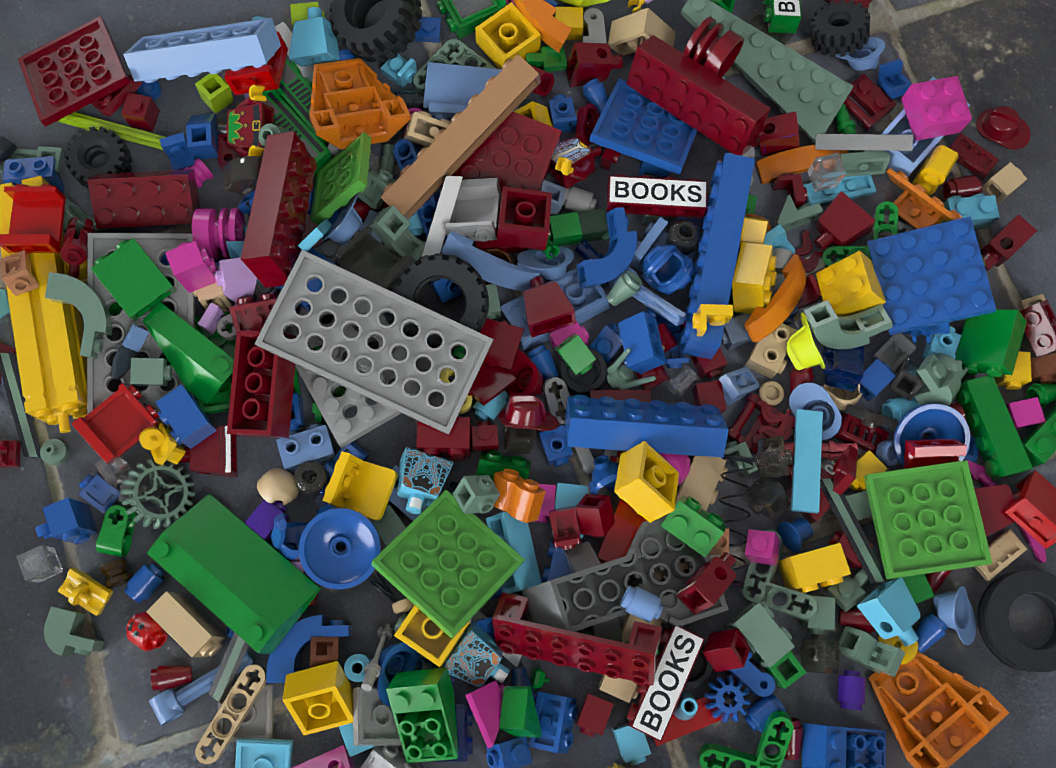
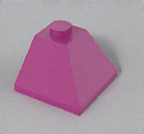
M496 680L465 695L487 748L494 745L499 730L503 691L505 688L503 683L498 685Z

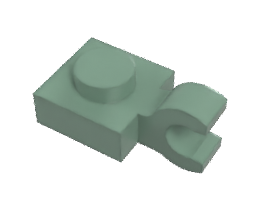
M864 569L859 571L853 580L846 575L843 577L844 582L834 584L827 589V595L835 598V603L845 612L865 598L866 592L862 589L868 587L871 582Z

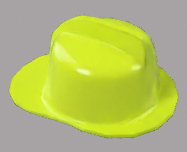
M801 313L803 327L789 338L786 349L787 354L797 370L816 365L825 369L822 357L814 344L804 313Z

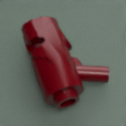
M72 217L68 221L60 255L69 264L68 276L79 278L80 265L86 261L88 256V233H94L95 225L92 220L86 218L84 229H81L79 239H77V217Z

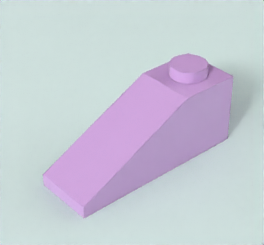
M234 258L219 261L218 271H215L217 286H222L224 295L237 303L238 298L252 296L253 299L257 277L242 260Z

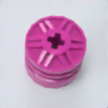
M222 208L219 216L215 209H196L192 219V240L196 241L201 249L206 248L210 258L213 257L214 260H217L222 252L225 259H230L226 241L245 240L244 227H247L245 217L239 208H232L231 211L228 208Z

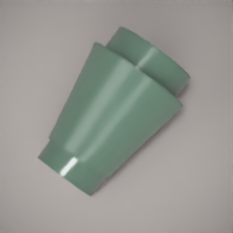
M632 271L622 273L606 296L608 302L613 306H617L638 293L642 286L641 279Z

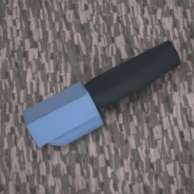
M132 324L122 343L123 346L119 347L113 358L111 377L120 380L131 369V358L138 357V352L149 334L148 330Z

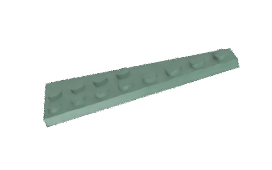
M688 0L680 14L695 29L707 17H712L716 19V24L722 23L724 25L722 36L728 30H733L744 38L743 47L733 64L744 73L743 76L766 98L769 97L780 108L779 111L782 114L796 112L798 130H802L815 145L816 134H825L852 90L853 85L710 0Z

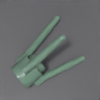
M627 348L615 363L607 368V381L614 389L626 390L629 387L656 380L655 376L631 381L633 370L626 365H620L631 352L630 348Z

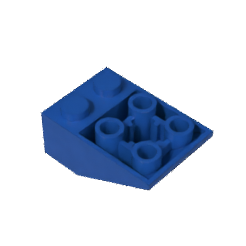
M803 723L802 768H886V731Z

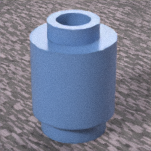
M628 586L620 603V606L625 608V612L648 623L652 619L657 620L663 609V605L660 604V597L638 586L635 588Z

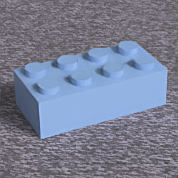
M932 77L929 81L937 80V79L934 78V77ZM905 109L902 110L881 135H913ZM944 136L915 141L913 137L912 151L883 150L890 154L887 168H891L896 173L901 171L909 177Z

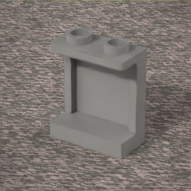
M497 178L461 181L450 222L446 223L444 227L447 237L450 231H453L473 241L484 242L497 239L502 195Z

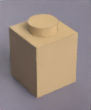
M1010 162L982 186V190L988 196L995 195L998 205L1021 186L1027 178L1019 168Z

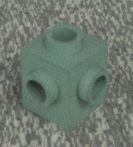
M489 475L464 476L453 492V496L464 514L489 512L501 495Z

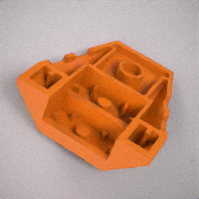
M360 58L314 64L309 113L310 121L316 135L337 148L345 149L363 132L371 137V144L387 142L410 121L411 115L404 100L400 96L396 97L390 91V86L386 83L382 84L377 79V74Z
M918 651L913 660L899 666L895 677L882 672L880 674L875 672L868 678L907 761L914 768H949L1010 713L989 691L964 680L961 675L954 674L941 667L938 662Z

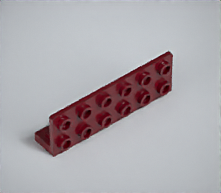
M502 592L492 618L496 646L502 652L527 656L532 660L540 659L552 662L558 666H570L578 668L583 672L600 673L613 679L630 680L638 685H654L655 659L662 627L634 621L628 644L524 621L523 619L529 605L528 597Z

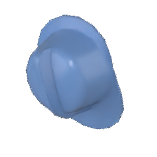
M870 37L868 38V43L863 44L861 50L856 48L854 54L847 52L846 56L840 57V54H836V57L847 60L853 70L877 69L880 54L885 49V42L880 38Z
M358 193L343 207L330 230L322 237V241L329 238L347 249L359 238L362 233L363 224L362 219L353 208Z
M558 246L560 249L559 254L556 257L552 255L553 259H548L540 250L534 249L518 254L517 260L527 268L540 270L539 276L543 277L544 280H555L561 278L566 273L567 265L574 259V253L567 247Z
M804 383L798 385L792 391L789 397V406L794 416L797 409L823 412L822 440L832 438L838 433L841 427V414L828 392L822 386L816 383Z
M961 586L957 591L936 594L933 597V602L938 619L949 628L956 630L959 638L965 645L972 644L976 635V618L968 599L966 588Z

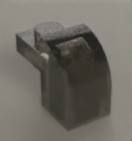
M239 157L223 167L224 190L246 195L256 188L263 157Z

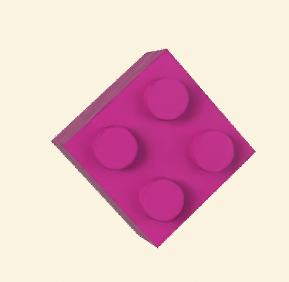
M958 76L911 84L901 98L915 141L960 133L972 120Z

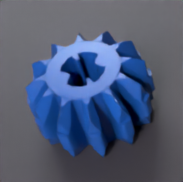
M731 675L726 676L725 682L721 676H717V686L711 682L707 684L712 690V694L704 693L705 698L711 699V702L705 704V708H714L711 716L717 718L721 715V721L724 723L728 722L729 716L732 721L737 722V712L744 716L747 714L742 705L751 704L750 700L743 699V696L747 695L749 690H739L743 681L736 680L733 683V676ZM723 694H730L731 704L724 703Z

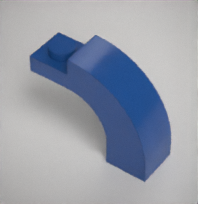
M624 207L614 208L606 213L610 244L605 256L602 259L584 260L577 264L580 289L597 287L615 279L631 263L636 251L637 231L627 232L629 221Z
M324 615L311 616L296 622L269 656L266 683H285L287 674L299 671L301 654L311 643V637H352V626L345 625V620H330L329 626H326V616Z

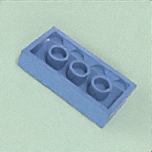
M428 62L424 110L429 111V103L468 105L472 96L475 94L479 95L485 89L487 81L493 76L496 77L502 69Z
M577 267L565 273L561 278L547 282L554 281L559 284L574 308L578 324L610 309L606 298L607 295L601 286L580 289ZM524 295L500 306L509 325L524 328L520 342L524 353L548 341L550 333L554 332L551 331L531 338Z

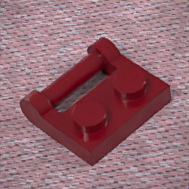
M864 73L851 84L853 88L843 103L863 123L862 127L866 131H869L897 105ZM849 96L852 97L868 114H870L871 117H869L854 101H852L849 98Z
M749 393L742 411L732 427H728L727 438L731 441H736L737 444L746 442L750 453L762 459L773 441L764 433L758 434V430L765 425L777 429L781 422L766 423L760 412L746 437L742 436L740 431L753 410L756 408L761 411L760 406L756 405V403L762 399L756 394ZM767 404L774 414H784L776 408L772 407L771 405Z

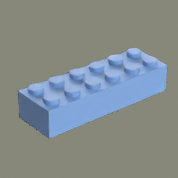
M266 18L145 36L123 55L134 81L151 83L165 77L166 80H173L180 75L194 77L208 71L210 74H216L223 71V69L231 68V70L237 71L245 68V66L261 67L262 65H267V62L275 55L281 44L273 19Z

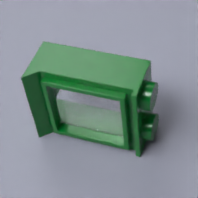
M438 0L435 2L441 15L444 14L446 17L448 29L451 33L455 32L458 39L476 32L475 28L507 6L505 0Z

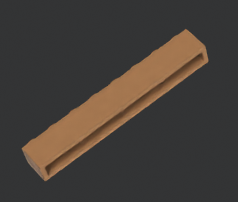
M518 54L514 59H508L504 63L502 71L496 77L493 76L487 81L485 89L479 95L475 94L469 100L468 107L463 112L456 113L451 120V124L445 130L442 129L436 134L434 142L428 148L425 147L418 153L417 160L412 165H407L401 171L398 180L385 187L381 199L389 207L394 205L409 220L444 184L446 176H451L541 83L539 73Z

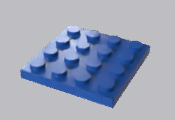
M619 78L591 133L589 141L680 175L697 130L626 85L627 81Z
M971 216L867 241L874 271L886 301L882 305L893 325V328L888 329L889 335L996 312V306Z

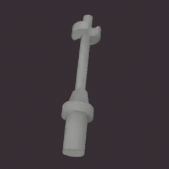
M388 623L385 624L384 629L382 626L378 628L377 636L380 638V642L374 659L365 665V676L361 688L365 691L372 690L375 678L380 675L379 658L386 638L392 639L394 633L393 629L390 628L391 625Z

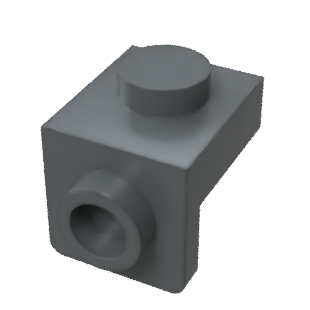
M898 333L889 338L871 358L874 361L878 358L881 362H885L893 372L917 348L907 335Z

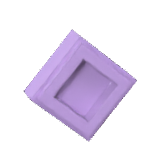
M210 303L198 325L205 332L212 335L217 329L218 321L225 316V313L219 306Z

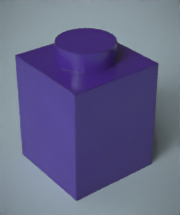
M264 499L246 520L245 524L265 540L271 541L274 517L284 513L287 508L278 501L268 503ZM285 514L284 519L287 522L290 517Z

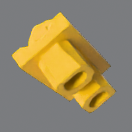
M162 422L159 424V429L154 427L144 429L139 436L140 444L143 448L151 451L155 463L163 465L168 460L178 464L184 456L185 450L172 437L169 426Z
M75 567L69 569L66 580L58 590L59 593L69 598L68 602L70 604H78L96 616L102 613L113 594L112 589L106 588V586L92 579L90 575L79 571Z

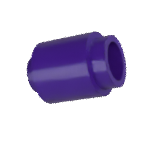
M844 670V675H838L837 701H840V708L862 711V704H865L866 678L860 677L859 671Z

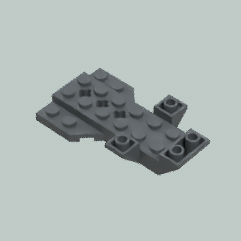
M669 514L651 523L648 521L642 522L625 557L601 564L588 541L572 549L563 550L571 574L521 591L523 597H528L529 600L527 611L531 622L573 632L589 627L591 636L622 642L619 617L629 614L625 612L624 607L620 606L622 597L628 588L627 581H630L629 576H632L633 580L638 579V587L661 598L660 604L663 605V609L659 618L676 627L729 609L722 594L713 606L695 615L675 596L699 568L711 560L709 555L705 558L661 526ZM679 560H681L682 564L687 563L688 569L685 570L686 574L682 570L679 571ZM654 568H656L658 572H663L664 577H661L662 582H659L658 579L653 578V573L655 572Z

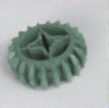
M148 459L146 467L144 464L139 463L136 465L138 472L135 470L129 471L128 474L133 480L125 479L123 481V484L130 487V489L121 490V495H129V499L123 500L122 505L131 504L132 508L128 509L126 513L127 515L134 512L137 513L133 519L134 522L140 521L143 517L145 518L143 527H148L151 521H153L154 529H158L162 521L164 527L167 528L171 526V520L176 522L180 518L178 514L183 516L188 512L183 506H193V502L188 500L187 497L195 496V492L188 491V488L194 486V482L186 483L185 479L190 476V473L187 472L181 475L179 472L183 469L182 465H178L173 469L174 463L168 461L166 466L158 463L155 466L154 461ZM157 473L167 475L175 484H165ZM149 474L148 491L138 495V486L145 475ZM157 487H159L158 490H170L160 496V500L158 497H154V495L147 497L156 491ZM178 492L177 503L175 507L170 512H168L167 506H169V496L173 493ZM140 502H151L156 510H159L160 514L149 512Z

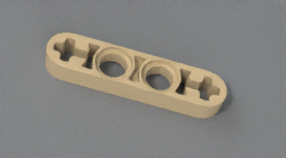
M259 664L249 665L242 671L196 747L195 755L200 763L211 764L222 757L266 684L267 670ZM259 671L258 677L261 678L260 682H253L249 688L254 690L253 694L247 689L240 688L242 684L248 686L251 677L249 672ZM238 693L244 694L247 699L246 706L243 709H237L233 705V698ZM222 718H228L232 723V728L227 734H223L218 730V723ZM213 734L216 738L223 739V744L221 741H218L213 747L215 756L206 757L207 751L204 749V746H210L215 740L210 735Z

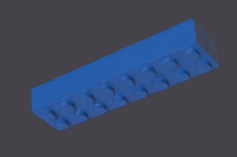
M725 153L722 162H717L715 172L712 174L710 182L712 187L711 194L707 198V215L704 216L701 228L704 232L698 244V261L696 260L693 275H695L694 282L691 283L688 298H691L685 311L686 319L684 321L687 322L685 329L681 332L679 344L683 345V354L712 359L721 346L724 325L712 326L707 322V330L703 337L697 336V329H693L692 318L693 313L697 312L701 304L728 305L755 162L754 158Z

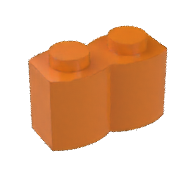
M504 469V471L496 472L493 482L501 495L495 502L494 507L507 512L510 516L525 523L538 520L546 491L539 486L538 482L519 476V472L515 470Z

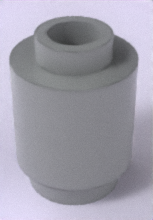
M575 186L565 190L563 200L565 209L578 212L584 216H587L588 212L593 213L597 203V199H594V193Z

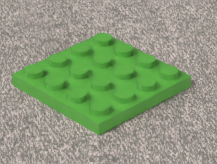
M967 460L863 476L886 580L993 564Z
M445 490L372 560L371 565L453 639L517 571L525 559L473 513L464 514L454 496Z

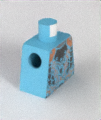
M408 447L405 448L399 462L397 495L408 499L406 505L407 512L420 514L423 504L430 506L437 499L453 465L452 461Z
M471 620L470 625L442 665V668H448L450 675L477 687H481L489 676L502 683L509 673V669L499 663L502 659V651L496 646V641L473 620Z

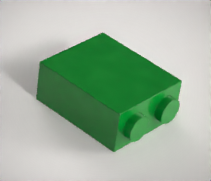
M132 238L130 241L126 239L116 246L117 250L109 256L103 255L98 258L91 270L126 314L136 321L177 290L142 246Z
M997 309L993 313L966 318L955 360L962 361V369L968 368L966 372L968 375H977V373H984L994 377L1013 375L1027 323L1026 319L1019 310Z

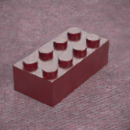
M194 169L97 174L87 180L96 229L192 223L194 211L201 209Z
M237 331L227 434L244 437L289 439L296 364L256 346L255 342L261 331ZM284 332V336L287 339H295L297 337Z

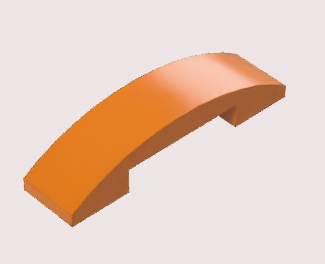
M815 144L780 152L756 161L755 164L761 184L775 182L776 178L784 173H792L794 175L828 168V171L836 170L840 154H846L848 150H816Z
M794 254L782 270L785 280L765 308L756 307L744 324L752 342L757 343L778 328L799 302L806 283V272L798 255Z

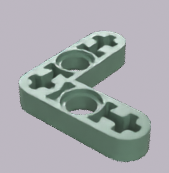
M451 39L414 75V88L419 90V94L424 95L425 83L420 85V81H426L428 62L465 66L466 62L473 60L478 63L477 67L496 68L461 41ZM452 49L453 51H455L456 49H458V53L453 52L450 55V50Z
M766 530L767 532H775L776 535H777V536L779 537V539L781 540V541H780V548H779V555H778V562H779V559H780V556H781V552H782V549H783V544H784V543H783V539L781 538V536H780L776 531H774V530ZM750 562L744 581L745 588L742 589L744 597L752 604H765L771 610L801 620L809 621L817 617L819 606L812 596L772 584L777 568L776 565H770V569L762 574L756 570L757 563ZM753 575L759 579L766 580L765 583L759 581L758 588L761 594H756L754 598H752V594L749 592V589H754L757 584V580L753 578ZM779 592L787 595V602L783 606H776L773 602V597ZM793 596H796V603L802 605L809 601L810 606L813 608L812 611L807 610L806 614H803L801 608L793 605Z

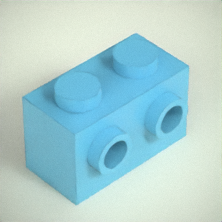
M976 194L966 198L952 196L944 203V208L948 211L953 209L963 218L971 216L974 230L987 229L1000 218L995 195L985 196V194Z

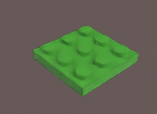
M365 132L317 171L310 220L317 225L326 218L329 219L339 207L347 205L354 195L362 193L367 187L371 137Z

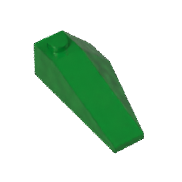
M159 302L142 321L185 388L208 405L233 376L234 359Z

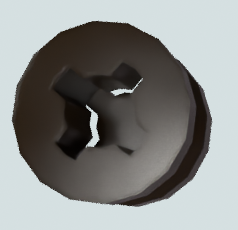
M126 559L115 560L100 567L101 574L106 577V588L111 589L124 585L132 578V574L126 568L128 565Z

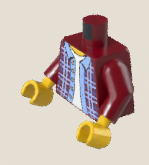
M576 137L558 143L548 173L566 189L579 181H584L590 174L594 173V158L602 154L601 148L595 143L586 146Z

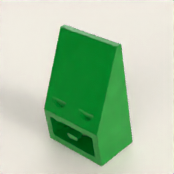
M448 668L398 672L386 688L407 763L458 759L455 698Z

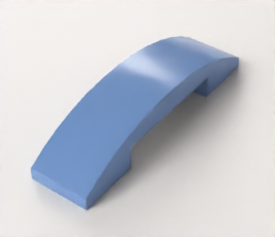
M450 231L441 250L445 255L451 254L467 261L478 271L483 280L513 290L525 291L531 289L530 280L538 277L541 273L540 270L527 268L519 262L515 266L472 246L473 240L453 231Z

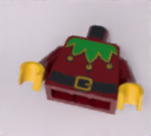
M252 85L249 89V97L238 104L236 109L228 111L227 123H219L217 126L218 136L220 138H227L228 145L235 147L236 153L249 162H262L261 157L265 147L259 142V131L266 124H274V108L261 103V101L267 100L266 96H262L265 86Z

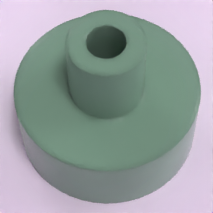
M58 439L46 441L40 450L42 460L54 466L65 463L70 455L69 446Z

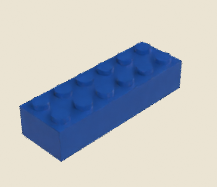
M585 395L567 396L564 421L567 447L628 451L645 441L657 453L724 457L729 429L719 408L714 405L691 406L685 402L666 404L659 400H653L650 403L640 402L632 398L623 401L615 400L611 397L596 399Z

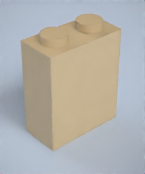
M166 591L146 611L191 657H212L223 646L221 642L226 637L183 594Z

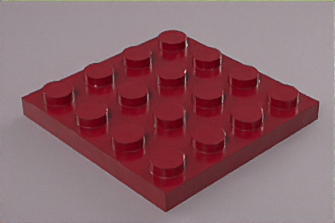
M101 16L18 58L39 121L45 127L131 83L106 22Z
M512 112L451 176L463 177L462 180L497 178L501 193L503 186L539 191L543 180L546 178L563 131Z

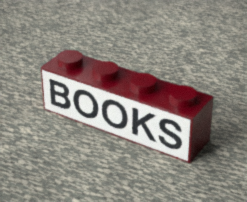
M624 174L609 176L606 213L614 208L624 207L625 214L703 218L707 209V181H700L696 178L677 180L674 177L660 179L647 175L628 177Z
M671 625L670 629H664L659 641L663 645L655 659L654 685L645 684L639 686L637 693L641 694L637 705L632 703L626 716V719L630 720L628 726L660 742L662 741L705 638L680 626Z

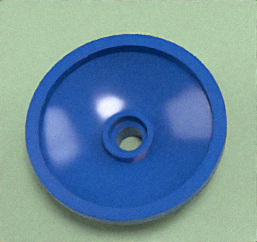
M927 403L913 408L903 416L894 432L893 449L897 460L904 467L905 440L957 439L967 445V454L970 445V430L966 420L958 411L945 404ZM927 432V437L922 439V435ZM959 456V461H963L965 456Z
M347 508L329 509L315 516L303 530L299 541V558L303 569L313 581L330 589H347L365 581L375 568L371 563L380 554L381 550L380 538L373 523L363 514ZM342 541L346 544V549L339 550L336 544Z

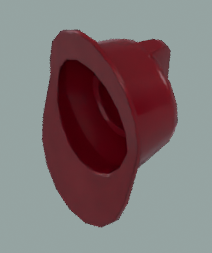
M1009 106L987 109L981 112L977 118L976 127L982 137L1005 148L1018 150L1025 147L1030 141L1031 133L1029 126L1019 117L1015 109Z
M518 349L512 370L506 369L516 378V382L507 388L506 391L510 396L521 394L541 395L543 393L541 390L543 375L528 356Z
M512 395L509 398L507 408L499 413L501 423L512 428L552 431L559 427L557 418L545 411L544 403L535 395Z

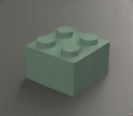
M755 603L747 605L724 625L728 630L738 628L750 646V652L753 654L751 659L758 667H771L795 646L790 641L792 639L790 633L783 626L779 627L773 620L774 614L765 604Z

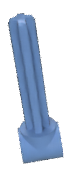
M627 267L626 270L623 272L627 273L628 271H632L637 275V273L630 267ZM621 275L608 282L610 289L613 288ZM641 286L640 291L631 296L674 325L684 324L686 319L684 312L646 287Z
M248 651L244 655L237 674L254 663ZM219 667L178 691L168 689L149 700L161 726L181 716L184 713L186 704L210 691Z

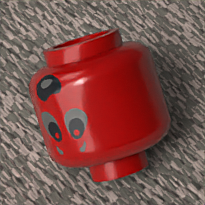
M146 611L135 614L129 620L126 627L127 639L145 652L160 648L168 637L167 632Z

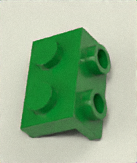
M495 450L483 451L479 459L476 476L489 475L493 481L496 472L512 469L519 472V476L528 479L532 462L527 461L522 456L515 455L509 457Z
M682 495L675 505V510L669 513L661 526L706 558L725 532L726 525L723 524L724 520L713 512L709 514L700 508L702 505L691 496L686 498Z

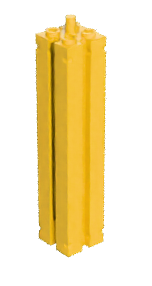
M42 176L21 180L22 184L30 187H40L42 184H49ZM12 183L0 185V234H9L13 199L4 192V186H15ZM62 231V237H61V244H63V238H64V235H65V233H63V231ZM0 247L2 258L15 254L8 253ZM27 253L30 256L31 273L38 281L39 287L17 296L7 287L23 397H25V413L36 417L48 425L59 424L60 433H67L71 431L69 416L72 415L74 419H78L79 417L84 418L87 415V358L80 355L84 332L81 312L74 305L52 302L45 298L49 272L65 275L64 260L61 258L60 253Z

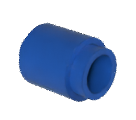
M154 563L150 566L144 564L127 582L128 586L124 591L137 603H141L144 599L148 600L165 581L162 576L165 572Z
M771 694L768 697H762L747 708V716L744 720L753 732L758 730L760 733H763L769 715L775 711L786 712L779 699L774 694Z

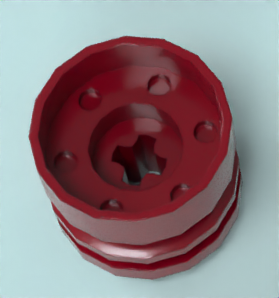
M707 17L691 35L683 54L701 65L704 64V67L723 78L738 57L744 44V38L733 30H728L722 36L724 25L722 23L716 24V19Z

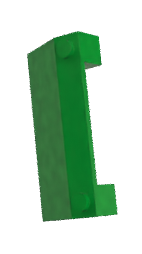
M208 494L168 527L147 552L150 557L257 653L272 654L322 589L212 494Z

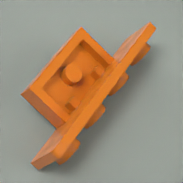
M891 168L886 171L891 182L904 191L893 202L898 207V217L916 230L940 224L943 220L949 222L963 218L955 210L948 211L944 208V203L937 197L930 198L926 195V190L918 183L915 185L911 184L909 178L903 172L898 171L896 173Z

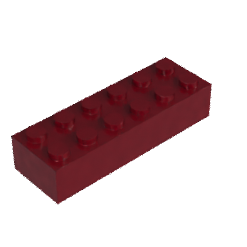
M654 35L637 46L626 85L735 155L743 156L755 145L771 108Z
M295 131L267 135L240 258L265 288L285 285L302 250L298 245L302 241V235L306 228L305 219L309 210V198L313 190V177L317 164L315 158L310 155L304 142L299 139Z

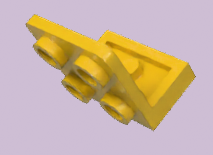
M342 451L335 464L333 475L325 489L322 501L338 508L355 510L367 518L379 521L386 509L398 473L392 469L365 462L352 454Z

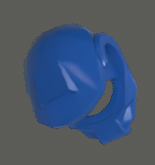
M662 244L652 248L645 255L642 262V277L653 289L669 295L680 288L683 289L692 280L691 277L695 267L692 259L682 254L676 248V245Z

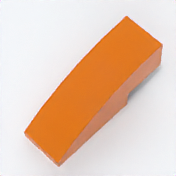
M513 0L516 8L541 34V39L559 53L572 28L553 17L557 8L544 0Z

